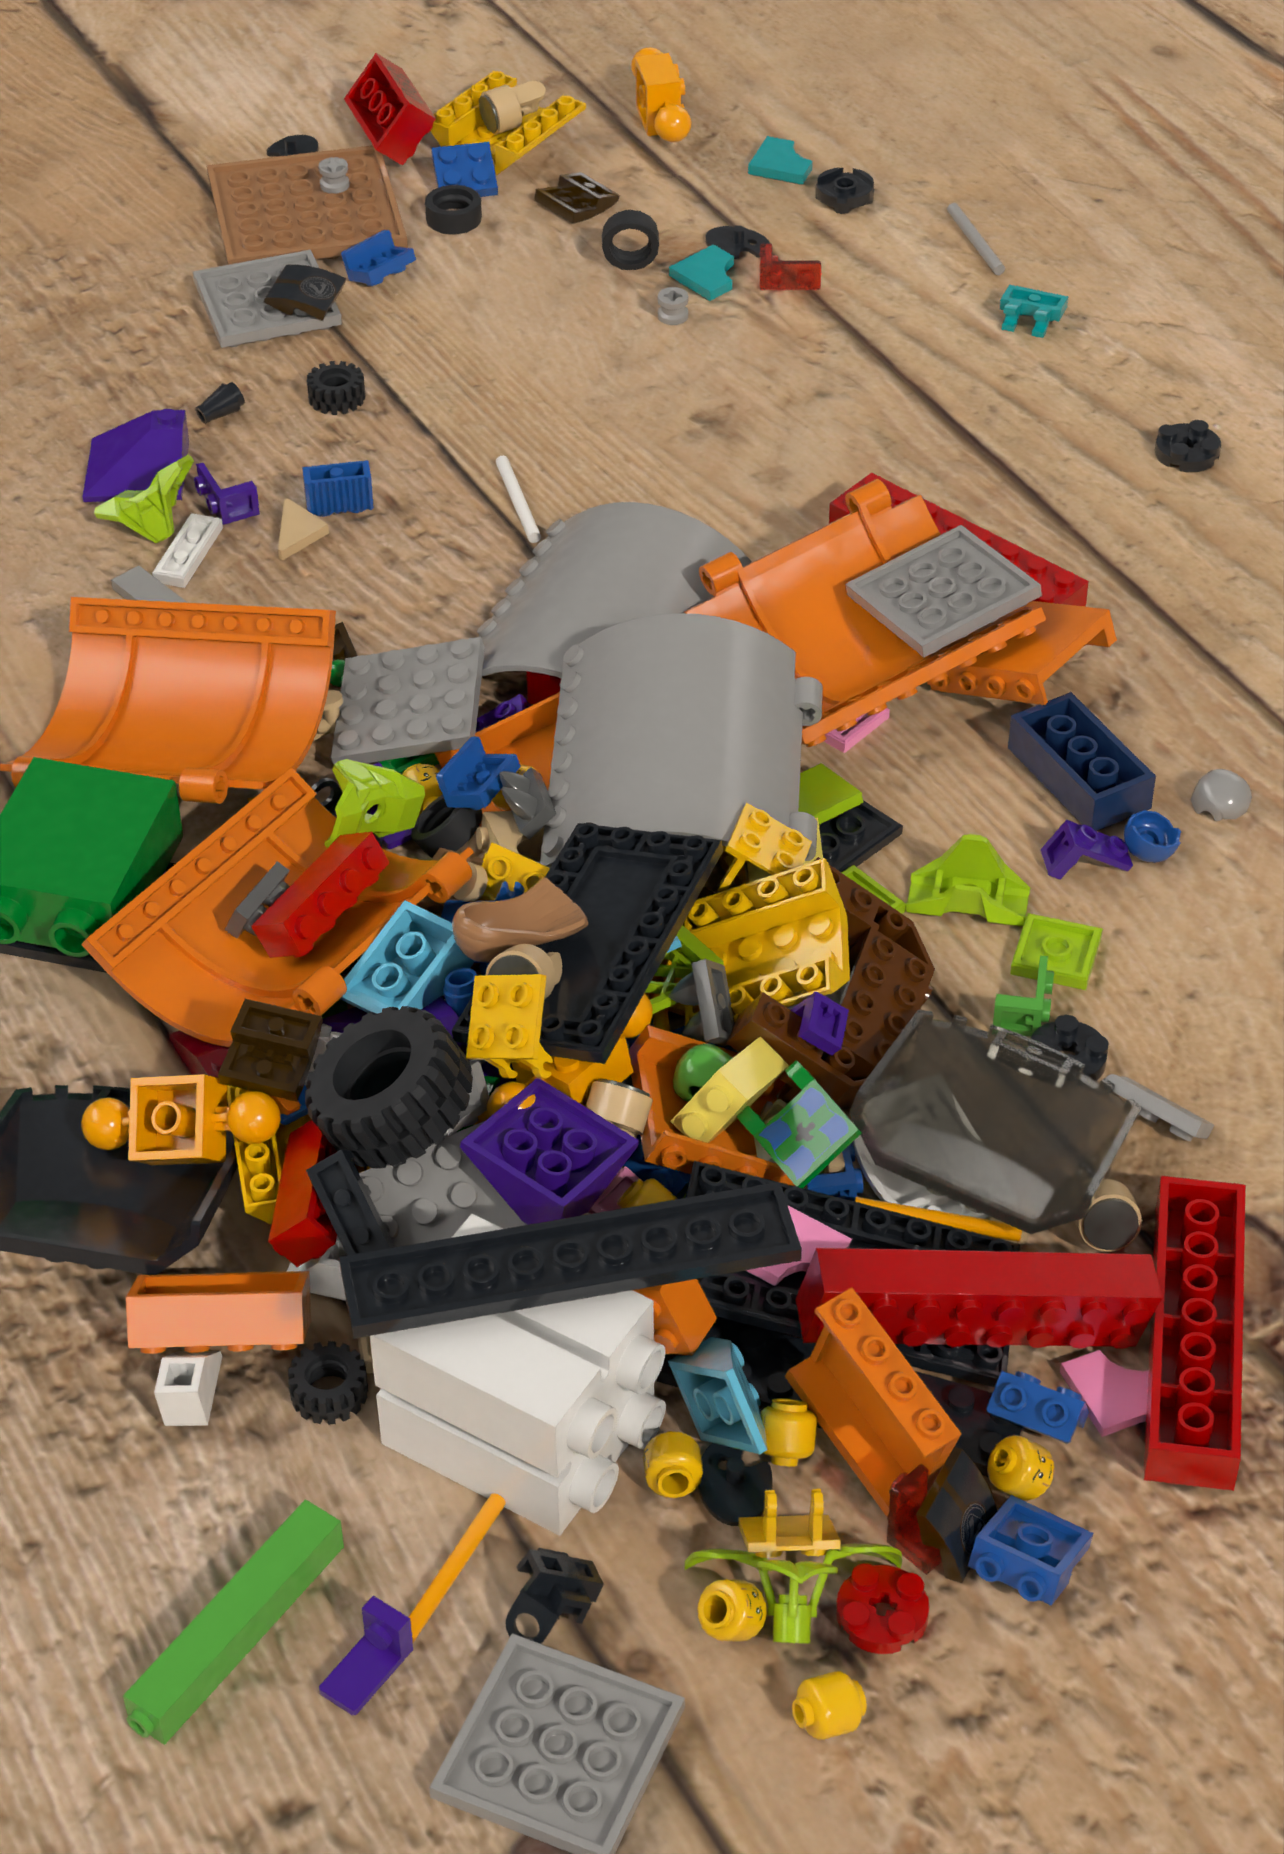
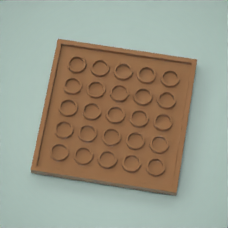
M373 145L207 165L208 179L228 265L311 250L315 259H335L341 256L342 251L382 230H389L391 232L394 246L408 248L406 232L383 155ZM338 157L347 161L348 172L346 176L349 178L350 185L346 191L335 194L324 192L321 189L320 179L322 175L319 172L318 166L322 160Z

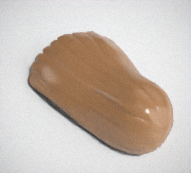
M544 877L527 892L518 897L495 902H472L461 906L453 917L452 930L456 944L467 957L475 961L489 963L497 955L515 945L530 944L536 946L573 935L588 925V921L581 908L576 903H573L561 889Z

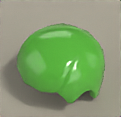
M700 1044L688 1049L676 1064L673 1076L675 1093L684 1101H690L706 1082L733 1057L712 1044Z

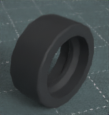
M463 185L441 186L432 190L425 200L428 226L436 232L453 235L474 230L481 223L482 219L479 193Z
M624 210L609 217L602 231V250L605 258L611 265L621 270H638L651 264L658 255L659 231L655 221L649 215L638 210ZM635 229L648 236V243L640 250L623 251L613 244V237L622 230Z
M441 795L417 818L415 827L411 830V838L431 858L434 857L439 848L456 852L472 838L480 826L483 817L482 810L447 807L445 799Z

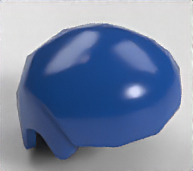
M1143 810L1132 814L1124 828V841L1130 853L1141 861L1150 863L1165 861L1175 853L1181 844L1179 842L1181 830L1173 828V825L1167 818L1155 811Z

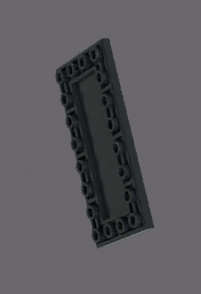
M590 822L577 823L545 878L561 889L573 903H576L587 917L588 925L577 933L563 939L536 945L546 954L558 952L562 959L561 979L554 986L551 994L544 1000L539 1043L547 1054L554 1057L601 1064L606 1063L723 853L721 840L708 839L699 835L683 836L668 834L664 831L649 832L633 830L629 827L599 826ZM473 996L451 1030L455 1042L468 1043Z
M694 1161L686 1198L776 1183V1181ZM780 1183L788 1206L851 1238L852 1241L849 1246L851 1249L1020 1252V1244ZM746 1270L697 1279L717 1317L803 1338L796 1297L807 1271H799L785 1276L776 1286ZM895 1344L911 1366L995 1387L1001 1371L1007 1372L1010 1345L1003 1347H991L989 1345L951 1347L947 1344H922L920 1346Z

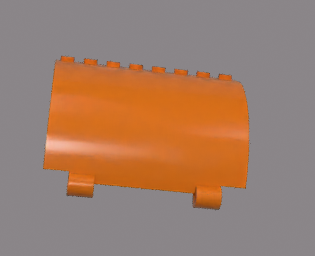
M879 479L846 494L845 499L850 514L744 567L733 552L726 553L700 566V579L706 590L714 597L684 612L685 614L721 617L752 626L780 640L796 652L795 679L813 677L819 680L823 686L822 717L820 721L814 725L802 726L801 744L806 745V747L822 743L827 739L825 734L835 729L839 732L853 727L857 724L856 718L865 713L871 716L887 708L886 703L896 697L898 700H902L918 692L916 687L925 682L929 685L945 679L948 676L946 671L956 666L957 669H962L977 662L976 656L985 651L987 654L1005 648L1007 646L1006 640L1014 636L1022 638L1036 631L1035 625L1047 620L1042 607H1024L1018 611L1014 610L1000 617L995 622L989 623L968 634L966 637L960 638L939 649L937 652L923 657L847 595L846 583L941 535L921 495H917L892 508L889 491Z
M71 597L69 632H72L70 659L65 684L54 715L34 746L15 760L0 763V771L12 772V782L16 788L33 757L174 780L176 784H179V793L182 800L187 802L221 804L227 796L228 787L264 790L289 768L292 767L295 771L298 769L315 738L330 684L336 611Z
M291 767L91 934L81 945L127 993L154 1015L199 1040L214 1045L230 1047L233 1041L230 1031L245 999L322 1016L347 992L346 983L340 974L368 949L403 901L406 900L417 905L424 897L428 896L435 902L445 903L472 878V870L466 859L474 851L468 847L459 854L447 852L439 860H419L401 856L382 848L390 863L379 874L380 878L378 881L361 892L357 897V903L340 914L335 920V926L319 936L313 943L314 947L309 953L298 958L293 956L270 958L258 937L244 930L236 939L225 928L235 909L277 861L290 870L284 882L291 886L327 849L324 844L331 836L336 822V817L315 798L317 793Z

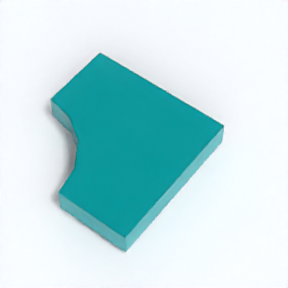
M767 136L748 164V174L802 185L812 171L813 161L805 159L795 152L794 141Z
M713 244L670 266L669 276L711 301L732 290L733 280L726 275V272L734 266V256Z

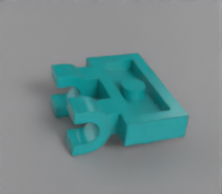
M1009 284L1000 301V310H1004L1003 313L1006 314L1002 330L1014 332L1019 316L1029 315L1034 316L1033 319L1036 320L1031 336L1044 338L1049 322H1059L1068 306L1069 296Z

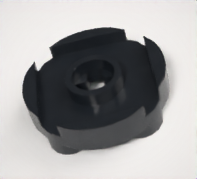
M843 167L832 168L818 176L815 197L823 204L834 207L836 213L847 214L853 208L871 204L874 201V180L870 174L860 169L853 168V173H843Z
M1193 420L1190 423L1174 425L1165 424L1158 431L1155 443V456L1167 467L1172 463L1179 465V471L1201 472L1214 466L1215 459H1219L1221 440L1215 432L1208 429V423L1202 420Z
M1067 1014L1060 1015L1054 1022H1049L1039 1027L1030 1037L1028 1049L1029 1065L1031 1071L1040 1080L1049 1085L1063 1088L1065 1082L1077 1083V1088L1086 1087L1096 1082L1104 1074L1109 1042L1093 1027L1078 1022L1076 1017ZM1061 1051H1071L1075 1053L1076 1056L1071 1054L1062 1056L1060 1054Z

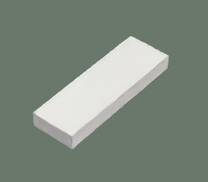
M191 513L152 572V576L165 585L185 588L223 529L222 519Z

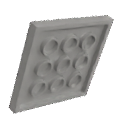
M311 250L193 271L195 286L221 348L228 346L236 347L243 343L267 341L275 337L298 335L306 331L325 330L332 326L342 325L341 313L336 302H334L323 321L297 308L292 316H289L263 303L266 295L286 265L297 264L319 268Z
M962 525L845 584L847 595L923 657L937 652L939 649L960 638L966 637L979 628L995 622L1000 617L1042 596L1041 584Z
M482 638L459 639L457 641L346 658L341 686L343 704L339 707L340 716L336 720L331 753L333 764L344 759L372 763L460 749L476 733L485 650Z
M483 1122L445 1137L437 1146L433 1144L426 1149L427 1153L419 1158L410 1157L406 1159L405 1164L396 1167L387 1164L386 1168H371L359 1173L363 1183L368 1185L371 1191L370 1197L382 1222H386L390 1229L388 1234L395 1247L451 1238L471 1214L503 1229L527 1225L516 1215L460 1148L461 1141Z
M511 1634L429 1787L430 1798L573 1854H615L685 1709V1698L529 1639Z

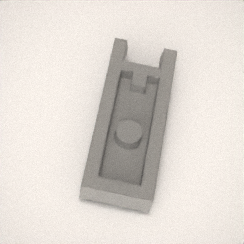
M1110 1074L1105 1079L1107 1089L1138 1105L1135 1109L1137 1114L1153 1122H1157L1158 1118L1172 1124L1169 1131L1191 1142L1193 1137L1208 1139L1214 1124L1128 1077Z

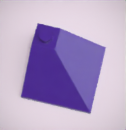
M153 410L92 438L82 496L83 502H106L125 490L144 491L150 487L158 471L188 455L189 435L185 410ZM184 481L178 490L177 500H182Z
M536 1078L465 1137L460 1143V1148L516 1215L529 1225L581 1216L588 1213L636 1150L639 1140L545 1081ZM535 1094V1102L530 1107L518 1109L525 1099Z

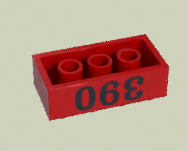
M378 53L374 54L344 98L374 148L402 166L408 158L414 155L417 145L424 135L431 131L436 120L404 70Z

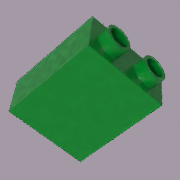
M33 757L0 814V944H11L20 941L57 948L62 953L73 957L89 955L81 944L161 877L183 838L176 782L174 780Z

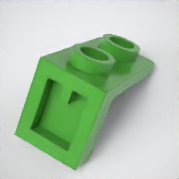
M1040 955L1036 998L996 994L993 1033L1031 1037L1035 1030L1041 1027V1022L1049 1023L1051 999L1044 998V994L1052 995L1054 971H1047L1048 956Z

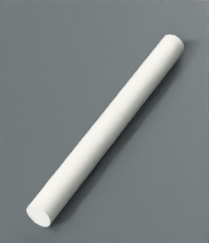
M499 456L496 459V465L529 542L537 543L541 539V534L510 462L506 456Z

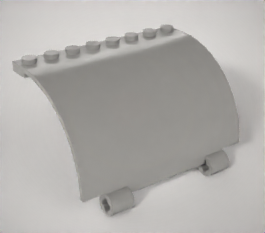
M616 502L589 508L564 522L559 519L547 529L548 537L533 549L535 556L520 568L521 576L506 588L505 592L508 595L491 610L494 614L492 618L483 623L477 630L485 646L482 676L505 671H528L562 678L564 653L571 646L578 645L598 632L621 622L658 614L684 613L713 598L714 596L706 590L700 579V566L729 552H733L738 557L743 567L752 563V561L735 544L715 529L684 513L662 506L637 502Z
M673 613L639 617L606 628L580 644L571 646L564 653L563 657L564 662L548 789L556 815L545 824L540 863L551 868L577 823L587 822L599 826L629 827L633 830L649 832L664 831L668 834L683 836L699 835L708 839L721 840L722 845L727 846L746 802L757 809L764 810L772 818L791 829L799 831L804 837L811 840L812 844L805 861H811L816 855L817 820L811 814L798 812L802 726L814 725L822 717L823 686L821 682L813 677L795 679L796 652L780 640L752 626L716 616Z

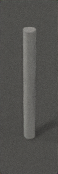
M951 203L947 208L948 213L994 274L1001 275L1005 271V266L958 204Z

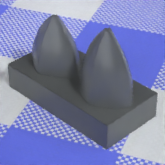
M532 767L523 775L502 771L499 774L503 785L501 789L502 794L512 810L519 832L531 839L556 815L543 778Z
M277 861L235 909L225 930L236 939L244 930L257 937L251 926L267 910L265 906L270 907L290 887L284 882L290 870Z
M708 959L692 963L693 972L681 979L669 994V998L678 1003L692 1006L699 1005L700 1011L690 1018L682 1033L686 1037L705 1043H713L723 1047L728 1046L726 1043L735 1022L731 1008L725 965Z

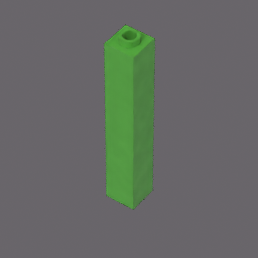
M306 1499L298 1506L123 1695L128 1716L127 1723L138 1735L144 1738H148L150 1735L164 1745L172 1738L344 1548L341 1521Z

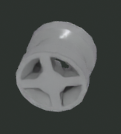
M331 157L319 163V172L322 175L320 187L324 192L336 194L344 192L349 188L350 182L348 176H346L348 172L346 160Z
M677 287L662 289L658 293V304L661 306L658 309V319L667 325H679L687 321L688 308L686 305L688 303V293L684 289Z

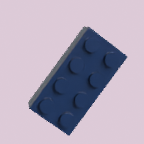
M1072 692L1049 700L1046 705L1039 704L1011 715L1008 749L1082 825H1088L1095 831L1130 818L1132 814L1152 808L1156 775Z

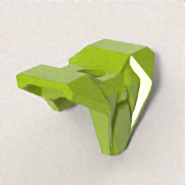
M188 454L158 471L148 489L144 491L125 490L95 508L94 512L96 518L121 522L154 543H160L169 538L174 533L172 507L176 505L178 490L194 463L193 458Z
M349 759L340 760L334 764L332 771L343 793L335 808L337 818L332 834L324 844L327 848L340 835L372 831L380 838L415 827L425 797L423 785L395 770ZM378 804L374 815L367 813L373 805Z
M968 834L958 839L942 856L911 873V885L908 901L906 902V912L942 916L948 912L981 915L990 923L1024 926L1031 888L1004 863L986 837Z

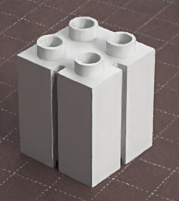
M471 1214L451 1238L503 1228ZM633 1290L370 1336L375 1385L381 1388L376 1394L381 1444L487 1499L492 1493L500 1495L506 1502L505 1508L559 1536L581 1507L591 1513H596L604 1506L618 1478L619 1467L615 1462L629 1444L639 1449H644L647 1443L656 1436L665 1415V1401L654 1396V1382L664 1363L665 1346L654 1341L653 1300Z

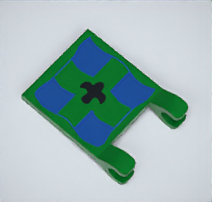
M796 1060L785 1070L787 1075L802 1090L767 1124L749 1106H746L737 1115V1118L756 1138L793 1184L803 1189L862 1132L820 1086L810 1072Z

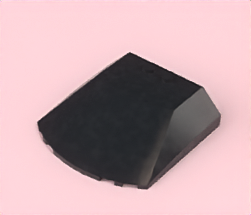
M55 1085L53 1094L33 1095L31 1087L16 1089L0 1111V1251L41 1257L54 1263L66 1261L84 1264L92 1269L109 1268L146 1275H157L199 1246L238 1167L234 1138L231 1131H226V1160L224 1163L149 1165L128 1160L129 1140L117 1149L102 1150L92 1146L86 1140L81 1128V1120L86 1108L98 1099L115 1098L122 1101L130 1109V1088L93 1085V1093H68V1085Z

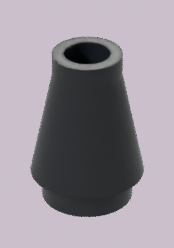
M233 382L227 385L222 383L195 410L200 420L207 424L212 420L240 411V406L245 404V400L241 391Z

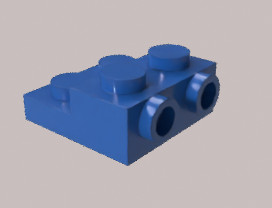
M1011 1495L976 1536L968 1566L975 1569L977 1574L985 1581H1000L1017 1589L1019 1594L1028 1601H1042L1052 1606L1069 1584L1073 1568L1090 1548L1094 1533Z

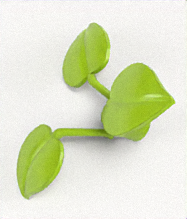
M840 1544L841 1549L827 1550L823 1563L800 1561L794 1564L785 1560H768V1558L756 1556L754 1552L713 1548L691 1553L684 1562V1570L700 1562L712 1559H734L757 1568L768 1603V1615L774 1616L773 1642L810 1644L811 1617L817 1618V1605L828 1574L838 1573V1567L832 1566L834 1560L853 1554H865L882 1558L901 1568L902 1553L895 1547L882 1544ZM768 1571H777L790 1577L789 1595L779 1594V1604L776 1603ZM819 1574L811 1599L807 1605V1596L798 1595V1583L802 1584L808 1578Z

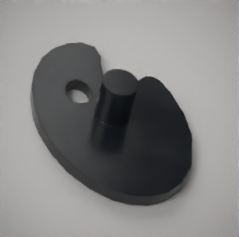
M309 135L287 136L272 144L267 149V156L279 157L318 152V141Z
M741 225L715 227L710 229L705 235L708 247L714 244L734 256V260L739 259L742 251L750 252L760 259L768 257L771 253V243L765 236Z
M712 1443L706 1448L701 1457L703 1475L698 1486L701 1500L706 1509L718 1521L730 1526H739V1517H761L764 1512L765 1490H773L771 1465L763 1461L754 1466L746 1467L742 1460L744 1450ZM721 1461H727L726 1470L718 1467Z

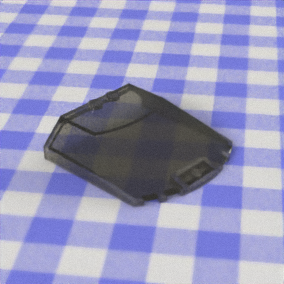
M917 1010L857 1091L849 1113L856 1127L862 1132L861 1137L875 1165L924 1186L932 1194L951 1198L964 1204L970 1211L984 1213L1029 1234L1084 1218L1123 1147L1142 1107L1132 1098L1126 1100L1125 1103L1113 1093L1114 1083L1106 1078L1098 1083L1082 1073L1085 1067L1084 1064L1041 1042L992 1024L988 1032L966 1026V1017L954 1015L953 1021L947 1022L933 1019L932 1011Z

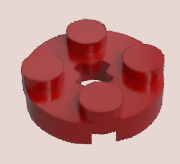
M868 1563L857 1565L853 1568L851 1576L842 1583L837 1594L836 1619L840 1628L842 1625L843 1629L849 1634V1640L856 1647L876 1654L899 1652L902 1645L910 1643L913 1639L914 1643H916L923 1636L929 1619V1598L924 1590V1581L918 1574L890 1565H871ZM881 1602L887 1603L895 1610H887L885 1616H880L876 1614V1607L872 1605Z

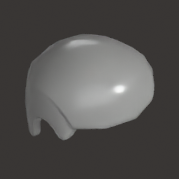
M1215 769L1209 771L1198 781L1193 791L1191 802L1197 814L1208 811L1213 815L1215 821L1237 819L1247 812L1252 799L1250 786L1238 774L1226 769Z

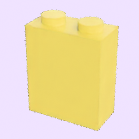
M760 1036L721 1067L670 1122L684 1136L710 1143L738 1119L737 1115L746 1106L750 1107L789 1065Z

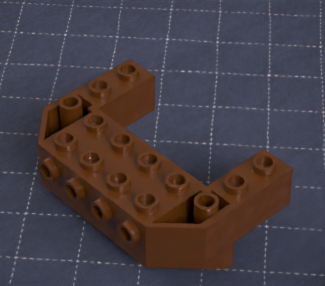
M829 865L847 913L850 980L847 982L839 1005L849 1010L842 1048L831 1056L798 1037L802 1017L764 992L738 1015L726 1044L741 1052L761 1036L789 1066L797 1060L810 1072L835 1103L844 1110L852 1108L853 1104L876 1097L885 1088L891 1090L900 1080L903 1074V1069L900 1068V1065L913 1046V1041L910 1040L912 1032L919 1026L923 1018V1014L920 1012L921 1007L933 990L930 982L935 968L912 920ZM784 1071L778 1078L786 1084L781 1089L778 1099L788 1104L802 1090Z

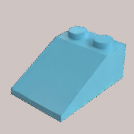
M404 900L345 977L344 981L347 986V992L340 999L367 1013L374 1012L378 1014L382 1012L383 1008L396 1007L399 1010L402 1006L423 1009L444 995L445 977L450 972L460 968H471L475 960L467 957L456 944L451 922Z
M710 1337L701 1342L693 1356L677 1355L668 1360L702 1441L756 1454H762L767 1451L765 1428L758 1407L761 1405L760 1397L754 1386L747 1381L742 1366H744L743 1356L738 1347L731 1343V1340Z

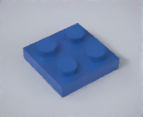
M489 142L431 148L437 188L448 185H463L474 189L479 193L480 197L498 195V185Z

